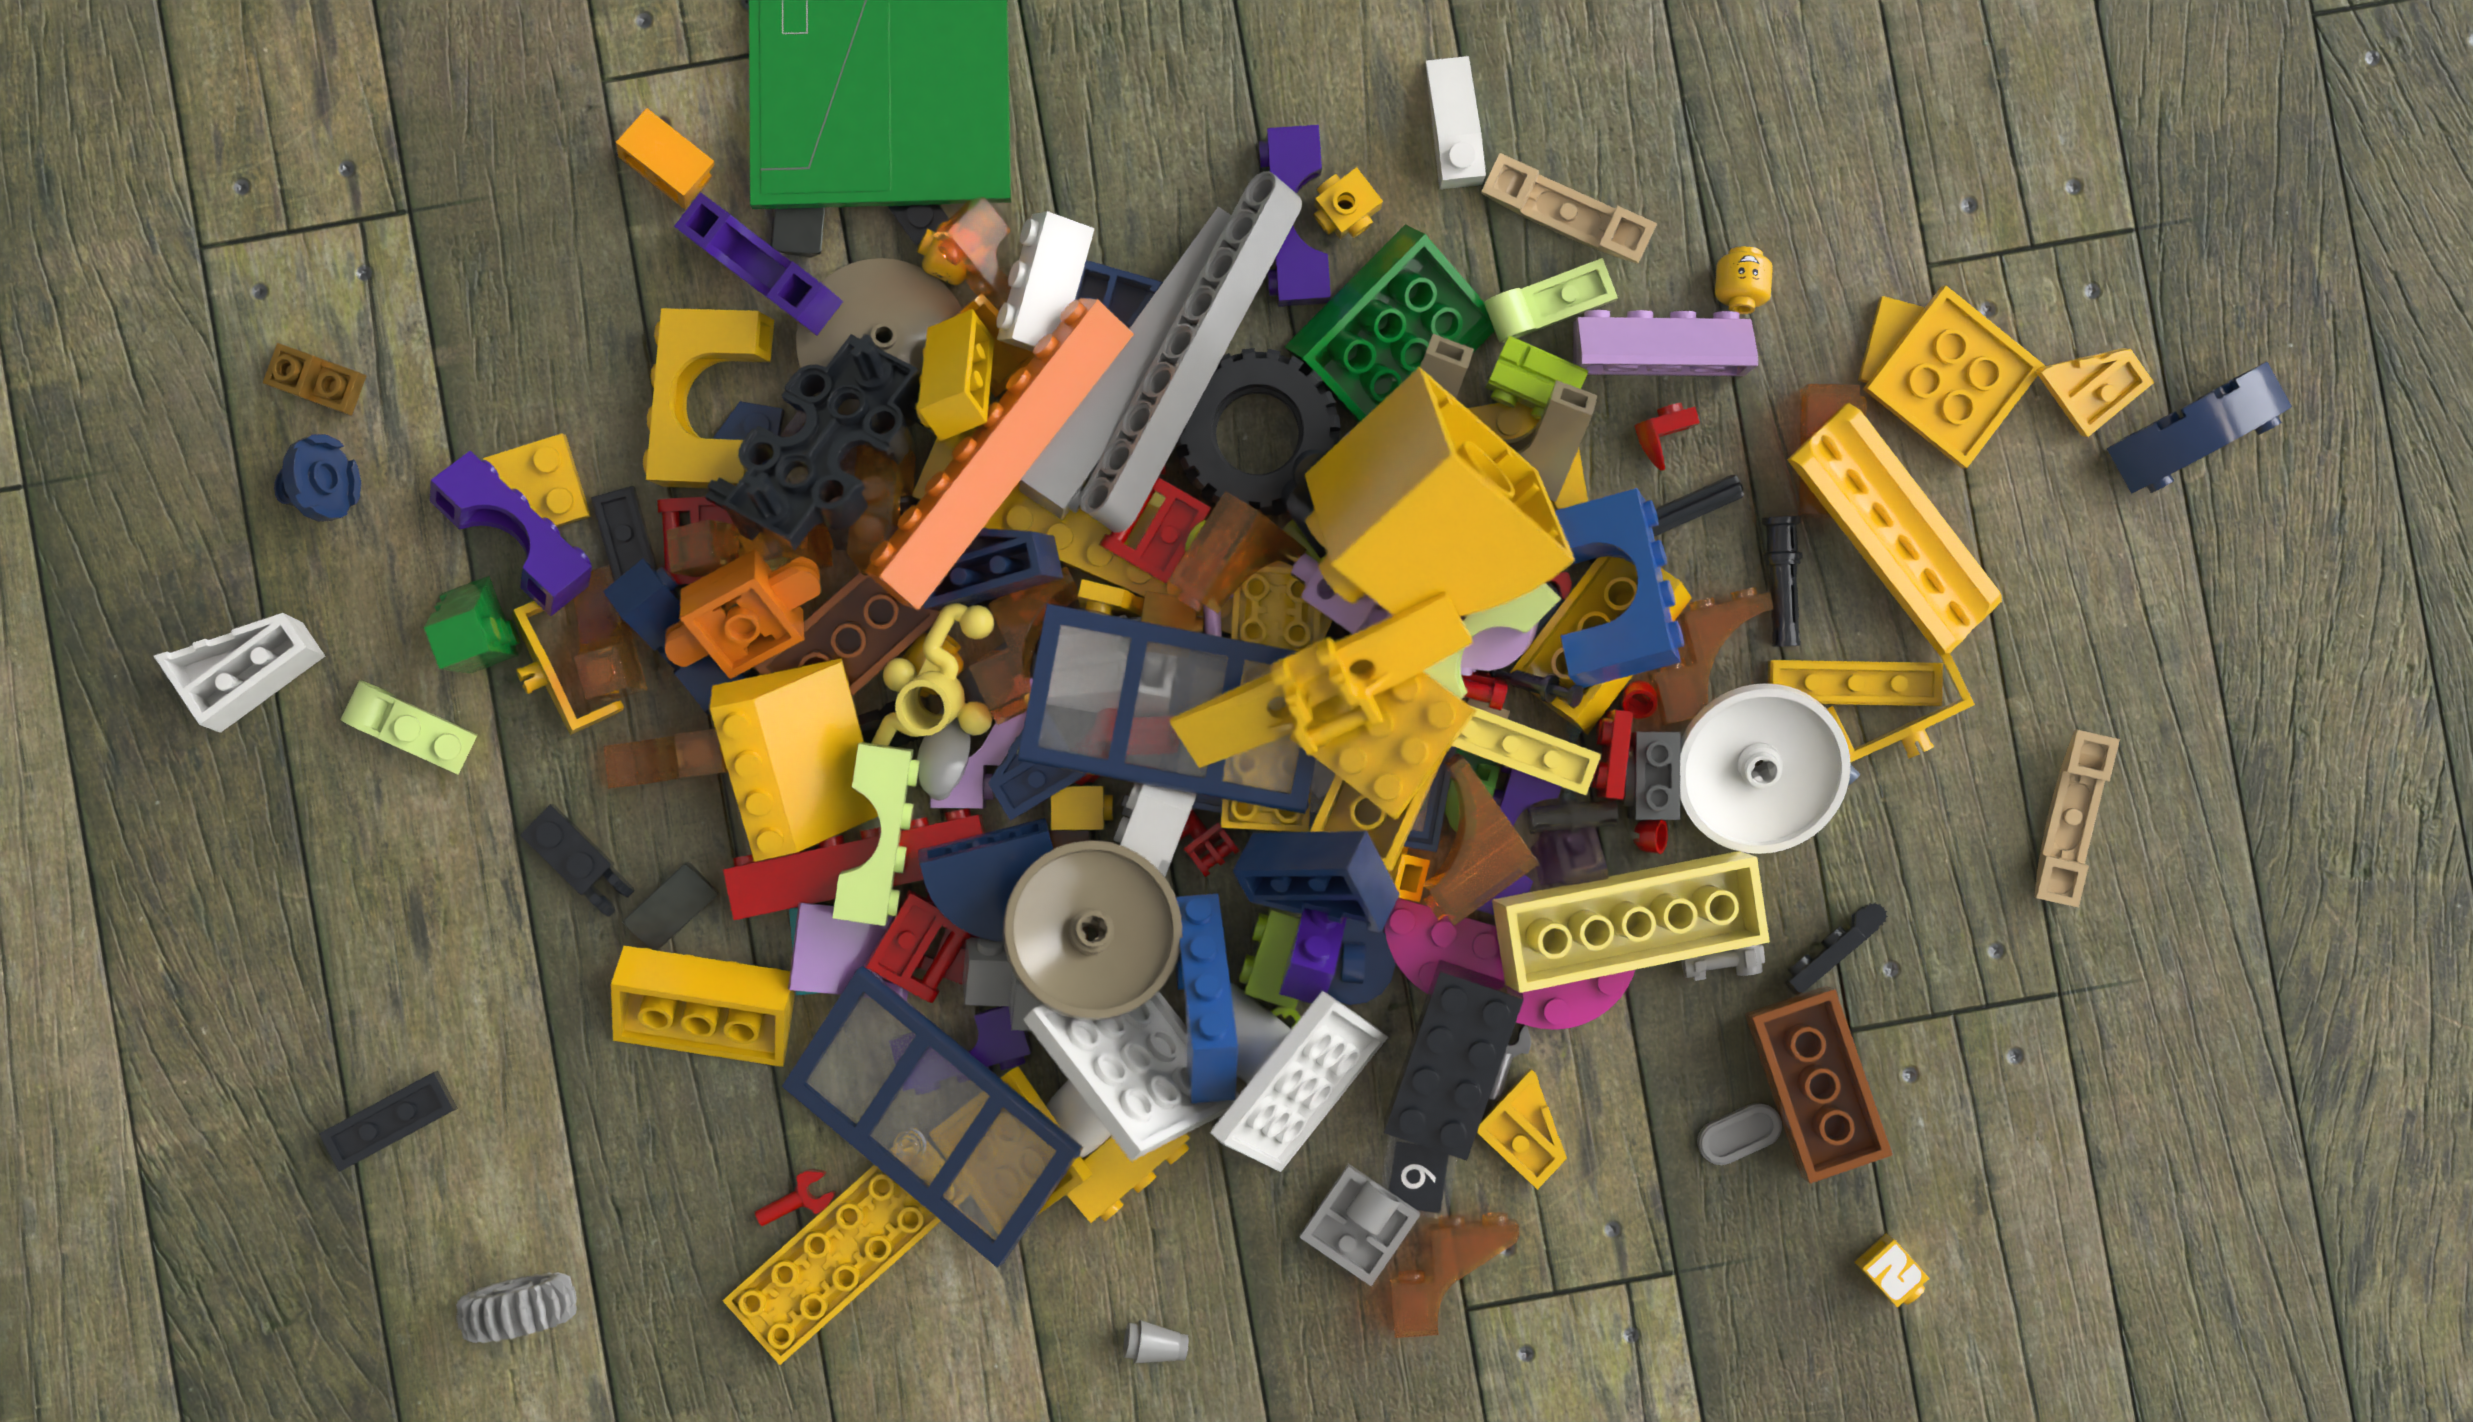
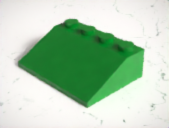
M1405 224L1284 347L1292 356L1303 361V366L1311 372L1315 371L1323 379V385L1327 391H1331L1333 398L1360 423L1421 366L1432 334L1474 349V353L1495 330L1484 301L1426 234Z

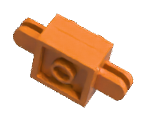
M756 549L682 588L680 600L681 621L671 625L665 631V653L668 659L676 665L687 667L710 655L727 677L732 679L803 641L804 610L800 605L820 594V571L817 564L811 559L800 556L772 571Z

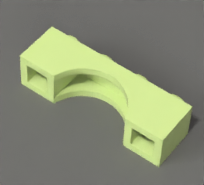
M1544 583L1533 591L1508 603L1488 610L1462 615L1464 618L1462 622L1472 638L1478 632L1492 627H1509L1527 633L1561 598ZM1465 648L1423 670L1460 699L1468 693L1461 675V660Z
M866 742L858 744L852 788L865 795L876 808L881 823V837L875 853L869 860L860 866L844 870L839 874L832 917L834 919L885 926L888 922V915L897 916L900 890H893L895 872L903 873L907 847L899 846L901 829L910 830L913 804L906 803L908 786L916 787L920 765L919 760H912V749Z

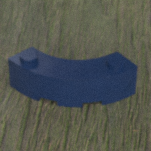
M2265 362L2231 379L2180 409L2183 417L2180 418L2177 412L2174 411L2109 446L2107 450L2131 494L2146 486L2150 493H2153L2174 482L2172 473L2207 456L2252 430H2255L2257 435H2260L2281 424L2282 422L2278 415L2290 409L2292 405L2269 363Z
M642 558L603 592L621 618L675 669L673 672L687 688L703 711L712 718L710 701L713 685L756 677L758 674L751 668L729 679L710 655L687 667H681L671 662L665 653V631L671 625L681 621V596L675 590L679 584L663 566L655 570Z

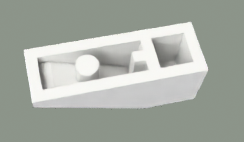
M1469 56L1426 61L1439 190L1482 185L1486 172Z

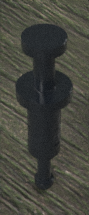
M1499 669L1489 670L1491 677L1510 680L1513 687L1540 694L1541 700L1547 703L1552 702L1558 696L1567 699L1569 706L1577 707L1583 697L1582 686L1573 685L1571 688L1559 686V678L1553 674H1548L1544 678L1520 670L1513 671L1512 673Z

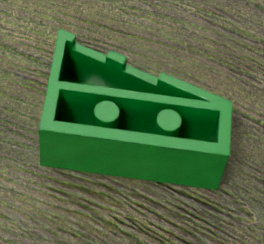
M490 576L441 593V602L435 605L436 612L430 614L424 626L440 670L472 674L519 656L515 646L520 644L518 631L511 619L506 621Z

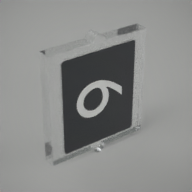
M1388 1135L1381 1186L1418 1210L1420 1216L1448 1220L1457 1157Z

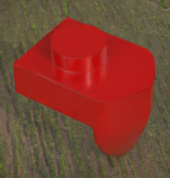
M1682 402L1657 409L1658 417L1634 425L1641 447L1660 471L1665 470V463L1659 437L1697 426L1700 421L1695 406L1683 409Z

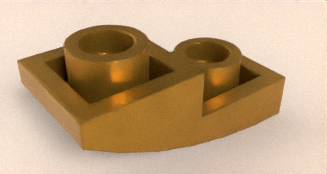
M277 343L263 384L352 416L367 375Z

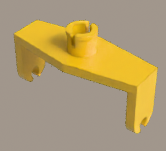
M535 601L513 610L512 617L533 660V663L516 669L520 682L524 681L522 686L527 694L543 686L546 687L570 735L624 710V706L621 700L576 719L556 673L528 620V617L544 610Z
M1949 652L1940 656L1960 700L1902 725L1859 747L1853 748L1834 707L1827 708L1845 736L1849 748L1850 762L1900 740L1907 752L1908 758L1920 754L1915 745L1916 741H1918L1922 751L1926 752L1934 747L1925 731L1926 728L1975 705Z

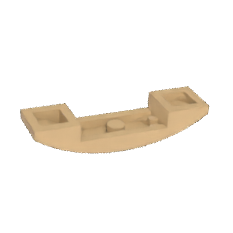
M1499 153L1481 191L1483 195L1545 228L1588 247L1639 264L1657 226V223L1620 206H1617L1615 209L1539 175V170L1502 153Z
M2075 729L2060 769L2047 817L2037 869L2035 898L2079 908L2089 868L2085 861L2104 783L2105 781H2110L2120 739Z

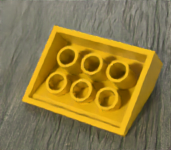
M842 658L712 686L710 712L754 862L800 852L879 816L871 801L865 795L852 788L858 744L864 742Z

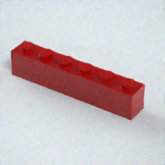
M970 808L944 813L946 822L929 825L928 817L911 820L910 830L904 829V831H901L899 846L907 847L903 873L895 872L893 886L924 880L919 864L918 850L986 833L982 814L971 816ZM881 827L860 831L861 840L845 843L843 835L835 836L818 843L819 849L806 852L800 851L774 859L754 862L752 854L733 858L734 867L723 869L733 920L798 907L799 902L813 904L835 899L839 874L844 870L862 865L873 856L880 841Z

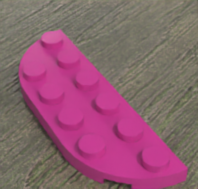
M1397 899L1384 926V932L1396 964L1416 987L1428 994L1439 959L1505 981L1496 926L1405 899ZM1635 970L1523 992L1524 1000L1516 1022L1535 1028L1551 1030L1567 1029L1588 1023L1608 1011L1621 998L1628 988Z

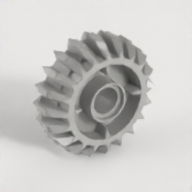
M559 1272L522 1276L491 1284L487 1287L478 1288L476 1291L468 1292L457 1301L456 1318L458 1328L461 1329L463 1339L473 1343L497 1342L519 1336H528L531 1333L542 1332L544 1329L556 1327L558 1324L565 1323L568 1319H571L576 1314L577 1296L570 1276Z

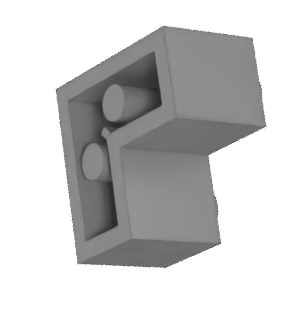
M981 937L967 939L962 980L965 1005L1008 1006L1011 1029L1032 1031L1023 1019L1032 1009L1042 1004L1034 999L1016 978L1006 956L1004 941L988 940Z

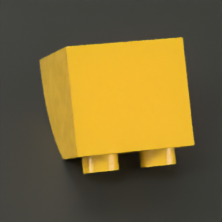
M1420 367L1305 473L1315 508L1306 518V524L1318 542L1327 549L1328 553L1318 564L1319 570L1332 589L1352 604H1356L1363 596L1368 594L1394 616L1446 592L1458 615L1462 616L1488 610L1513 601L1546 583L1575 560L1538 470Z

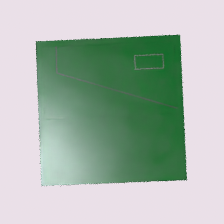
M749 0L750 206L752 210L1012 203L1008 0Z

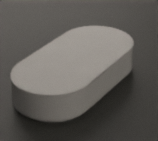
M1758 1102L1751 1103L1707 1123L1699 1132L1697 1139L1698 1149L1701 1155L1713 1164L1726 1165L1773 1144L1780 1136L1782 1130L1781 1118L1777 1111L1769 1105Z

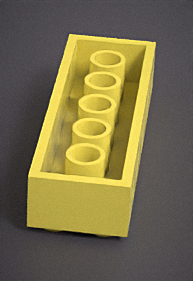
M1741 851L1492 900L1505 985L1519 993L1770 942L1757 857Z

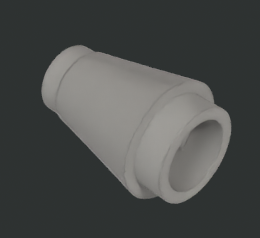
M1139 1320L1138 1324L1128 1323L1124 1336L1123 1357L1133 1359L1134 1364L1176 1360L1185 1361L1189 1338L1188 1335L1180 1334L1179 1332Z

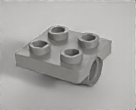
M1348 1163L1300 1233L1299 1238L1372 1286L1419 1218L1420 1212Z

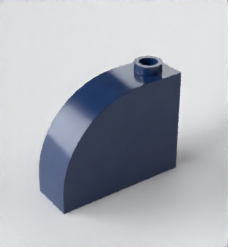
M1043 818L918 850V856L927 891L934 904L948 920L974 936L988 940L1004 941V914L1015 885L1034 862L1053 850L1046 819Z

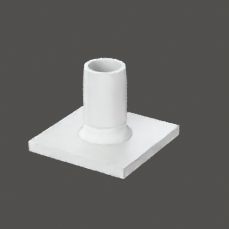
M1230 983L1238 1041L1237 1076L1248 1085L1210 1133L1221 1143L1281 1172L1383 1045L1388 1036L1323 991L1295 1027L1290 1029L1255 998L1246 995L1244 990Z
M1159 991L1140 1007L1110 1019H1075L1056 1013L1044 1005L1032 1009L1023 1019L1069 1079L1055 1093L1046 1107L1061 1129L1083 1146L1081 1158L1087 1157L1112 1135L1132 1161L1222 1116L1239 1097L1236 1091L1235 1100L1191 1104L1187 1072V1027Z

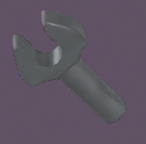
M1526 1025L1521 1026L1517 1041L1507 1046L1489 1097L1490 1099L1500 1101L1512 1059L1521 1053H1529L1531 1037Z

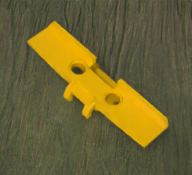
M1446 592L1335 643L1330 638H1327L1272 664L1270 673L1170 718V724L1199 768L1272 742L1291 732L1294 733L1306 753L1311 755L1318 751V744L1370 721L1373 726L1382 723V716L1378 705L1372 697L1373 695L1407 680L1473 644V639ZM1360 659H1367L1374 664V666L1357 674L1349 669L1353 662ZM1339 694L1345 705L1349 704L1351 706L1356 703L1360 705L1310 729L1307 726L1313 720L1312 707ZM1279 696L1284 697L1288 704L1287 706L1276 711L1268 706L1272 699Z

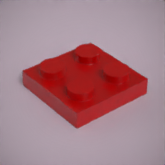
M1622 710L1607 711L1606 718L1599 719L1596 745L1603 746L1601 762H1598L1591 781V788H1598L1597 797L1623 799L1633 712Z

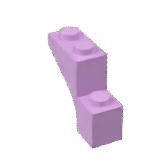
M1023 679L1018 683L984 744L975 754L969 757L965 773L960 782L952 790L948 798L940 801L931 798V808H986V800L994 799V793L988 784L993 774H987V765H1001L1016 737L1023 730L1033 679Z

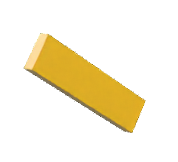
M1768 660V684H1779L1798 689L1810 695L1821 704L1942 706L1943 663Z

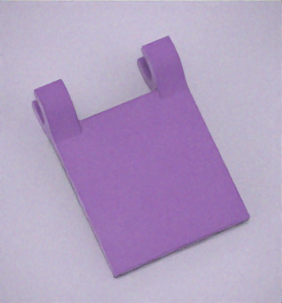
M799 902L788 989L841 995L855 971L861 966H865L894 916L888 915V922L885 926L832 918L834 906ZM871 971L907 1001V990L889 980H883L882 976Z

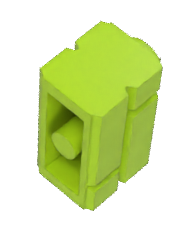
M1509 335L1485 388L1493 391L1491 398L1503 405L1514 408L1518 402L1532 408L1531 416L1540 420L1556 380L1581 389L1589 370Z

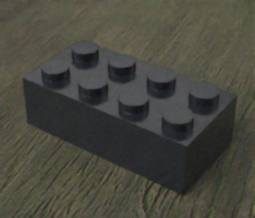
M1439 959L1384 1118L1385 1134L1467 1161L1524 1000L1523 992L1519 993L1506 986L1503 980Z

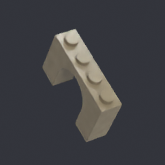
M1432 334L1420 368L1457 399L1458 391L1474 349ZM1558 380L1555 382L1537 425L1523 436L1503 440L1538 470L1549 499L1555 502L1592 418L1597 400V395Z

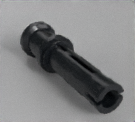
M1801 516L1762 518V525L1767 528V553L1763 554V561H1766V565H1770L1772 647L1801 646L1797 588V564H1801V559H1803V553L1798 551L1797 525L1801 523Z

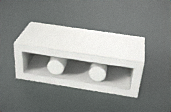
M1048 211L1031 215V219L1029 218L1025 222L1021 231L1020 243L1023 244L1019 261L1013 264L1009 273L1008 284L1012 287L1008 301L1002 305L997 316L996 325L997 328H1000L997 340L1033 352L1036 344L1044 336L1054 332L1062 322L1060 320L1061 313L1075 300L1095 228Z

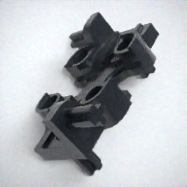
M850 334L826 367L817 364L806 365L794 373L784 386L785 391L781 395L783 400L794 407L795 410H800L806 414V422L803 428L797 434L790 437L777 436L770 430L760 426L756 429L752 428L743 440L738 452L739 460L746 471L745 475L736 486L720 477L717 481L711 480L707 486L709 491L705 495V499L726 510L740 535L754 541L761 532L776 540L782 546L785 545L794 551L811 529L818 524H823L835 530L846 529L852 526L868 507L862 494L866 487L861 480L845 473L840 468L841 459L850 448L865 445L894 460L898 465L902 462L913 444V436L909 427L915 423L925 427L920 421L916 410L921 386L918 368L877 348L872 337L864 334L860 339ZM821 392L819 395L812 397L814 394ZM855 399L860 402L858 410L853 414L841 415L838 413V408L844 401ZM891 429L889 432L881 434L884 430ZM768 459H771L768 463H765V464H763V465H760V464H762L764 461H766V460H768ZM804 467L809 470L806 479L798 484H791L786 481L792 469ZM841 497L838 501L829 503L832 499Z

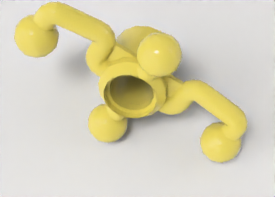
M950 603L944 606L924 640L923 653L926 660L918 675L915 666L909 660L895 658L886 664L883 671L885 685L890 690L899 692L895 703L896 712L885 716L871 742L872 744L889 746L897 730L911 737L933 735L944 729L956 718H958L960 728L967 734L981 735L987 732L992 723L990 709L984 703L977 701L965 703L964 689L956 678L959 671L958 662L953 655L940 648L955 620L960 622L961 630L968 638L983 639L987 637L993 630L994 619L992 613L986 607L980 605L967 607L960 603ZM922 687L931 688L940 695L944 702V714L931 713L923 706L920 698Z

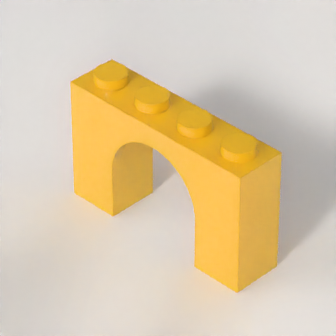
M661 308L660 321L657 322L654 332L655 342L658 347L656 363L651 369V384L654 388L653 402L647 413V426L650 430L649 447L643 456L646 480L663 487L708 488L707 486L711 480L717 481L719 477L735 486L746 473L738 457L739 448L743 440L700 438L693 430L688 419L687 397L695 379L701 372L714 364L725 361L771 362L774 319L760 311Z

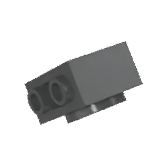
M1631 732L1624 797L1621 799L1622 806H1628V819L1680 820V732Z

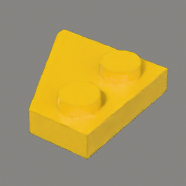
M2127 348L2043 366L2035 371L2079 434L2085 437L2093 434L2154 384V381L2131 349Z
M561 433L483 458L494 466L500 479L511 490L517 489L526 497L532 510L541 518L546 517L551 520L556 527L591 517L565 434Z
M1082 579L1078 593L1080 607L1085 608L1086 611L1111 616L1126 615L1127 618L1141 617L1144 599L1135 596L1125 589Z
M1529 1068L1482 1118L1477 1133L1538 1190L1567 1159V1156L1539 1085L1538 1077Z

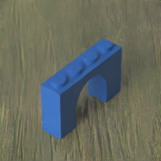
M1638 488L1556 510V516L1575 559L1570 565L1599 557L1611 556L1629 561L1636 567L1638 574V587L1634 600L1621 616L1603 625L1561 635L1568 674L1576 685L1585 688L1681 663L1678 648L1684 646V638L1679 622H1672L1669 607L1675 606L1676 602L1670 581H1663L1661 567L1667 565V559L1661 540L1655 541L1652 527L1658 526V517L1653 501H1645Z
M1206 894L1176 897L1181 913L1182 938L1180 939V953L1175 965L1178 990L1184 989L1187 1072L1191 1104L1235 1100L1238 1041L1219 895Z

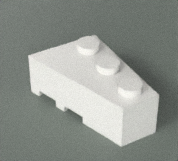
M281 613L231 630L232 633L211 640L203 639L192 643L193 646L172 653L163 652L154 655V657L199 725L221 733L325 657L303 622Z
M1135 783L1126 808L1133 810L1131 818L1122 817L1114 841L1121 843V846L1131 849L1146 858L1165 878L1197 794L1146 784L1142 786Z

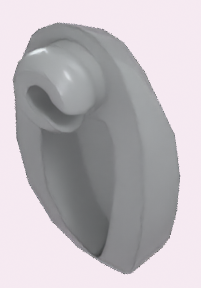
M944 707L938 714H944ZM958 718L941 731L933 735L924 736L919 748L917 760L920 761L918 771L920 784L923 790L934 800L940 801L950 796L952 790L963 777L968 764L970 734L965 733L960 728Z

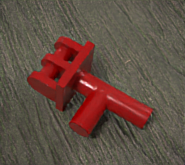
M1191 809L1179 841L1187 835H1191L1194 841L1186 846L1184 850L1204 876L1207 877L1211 874L1209 872L1210 868L1217 863L1220 866L1225 863L1223 858L1231 852H1234L1236 855L1240 850L1219 823H1216L1208 830L1193 809ZM1223 838L1224 842L1215 848L1213 845ZM1208 849L1210 853L1200 860L1198 856Z

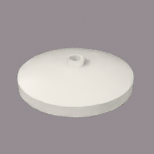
M1765 683L1752 684L1726 692L1700 710L1687 726L1680 740V800L1688 816L1708 838L1736 851L1758 854L1773 853L1803 843L1818 833L1832 819L1844 799L1849 784L1850 754L1841 728L1820 702L1810 695L1789 686ZM1763 760L1761 765L1755 766L1757 761Z

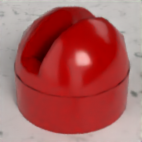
M1642 680L1631 682L1625 688L1622 696L1624 711L1633 712V718L1637 719L1651 716L1657 709V693L1654 687Z
M1642 820L1638 822L1633 832L1640 835L1638 838L1633 839L1634 844L1639 850L1644 852L1662 854L1668 841L1666 821Z

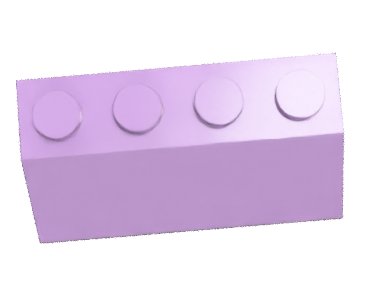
M1588 310L1584 311V317H1578L1573 323V364L1589 370L1587 375L1745 376L1758 366V354L1752 320L1739 319V312L1713 313V319L1696 318V312L1674 311L1670 313V318H1653L1652 311L1637 310L1627 312V318L1610 317V311Z

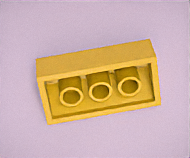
M1606 556L1597 558L1510 673L1520 670L1544 678L1548 674L1558 676L1559 686L1571 688L1573 685H1576L1568 674L1561 635L1603 625L1621 616L1631 605L1637 592L1638 574L1636 567L1629 561L1618 557ZM1661 568L1663 581H1670L1675 596L1676 605L1669 607L1673 622L1692 597L1680 580ZM1633 675L1583 688V697L1577 707L1569 706L1567 699L1558 696L1550 703L1542 702L1588 735ZM1531 692L1533 695H1535L1538 699L1541 700L1540 694Z
M623 946L611 982L613 1041L783 1067L795 1000V990L788 989L790 971L740 964L734 961H721L693 955L656 951L649 948Z

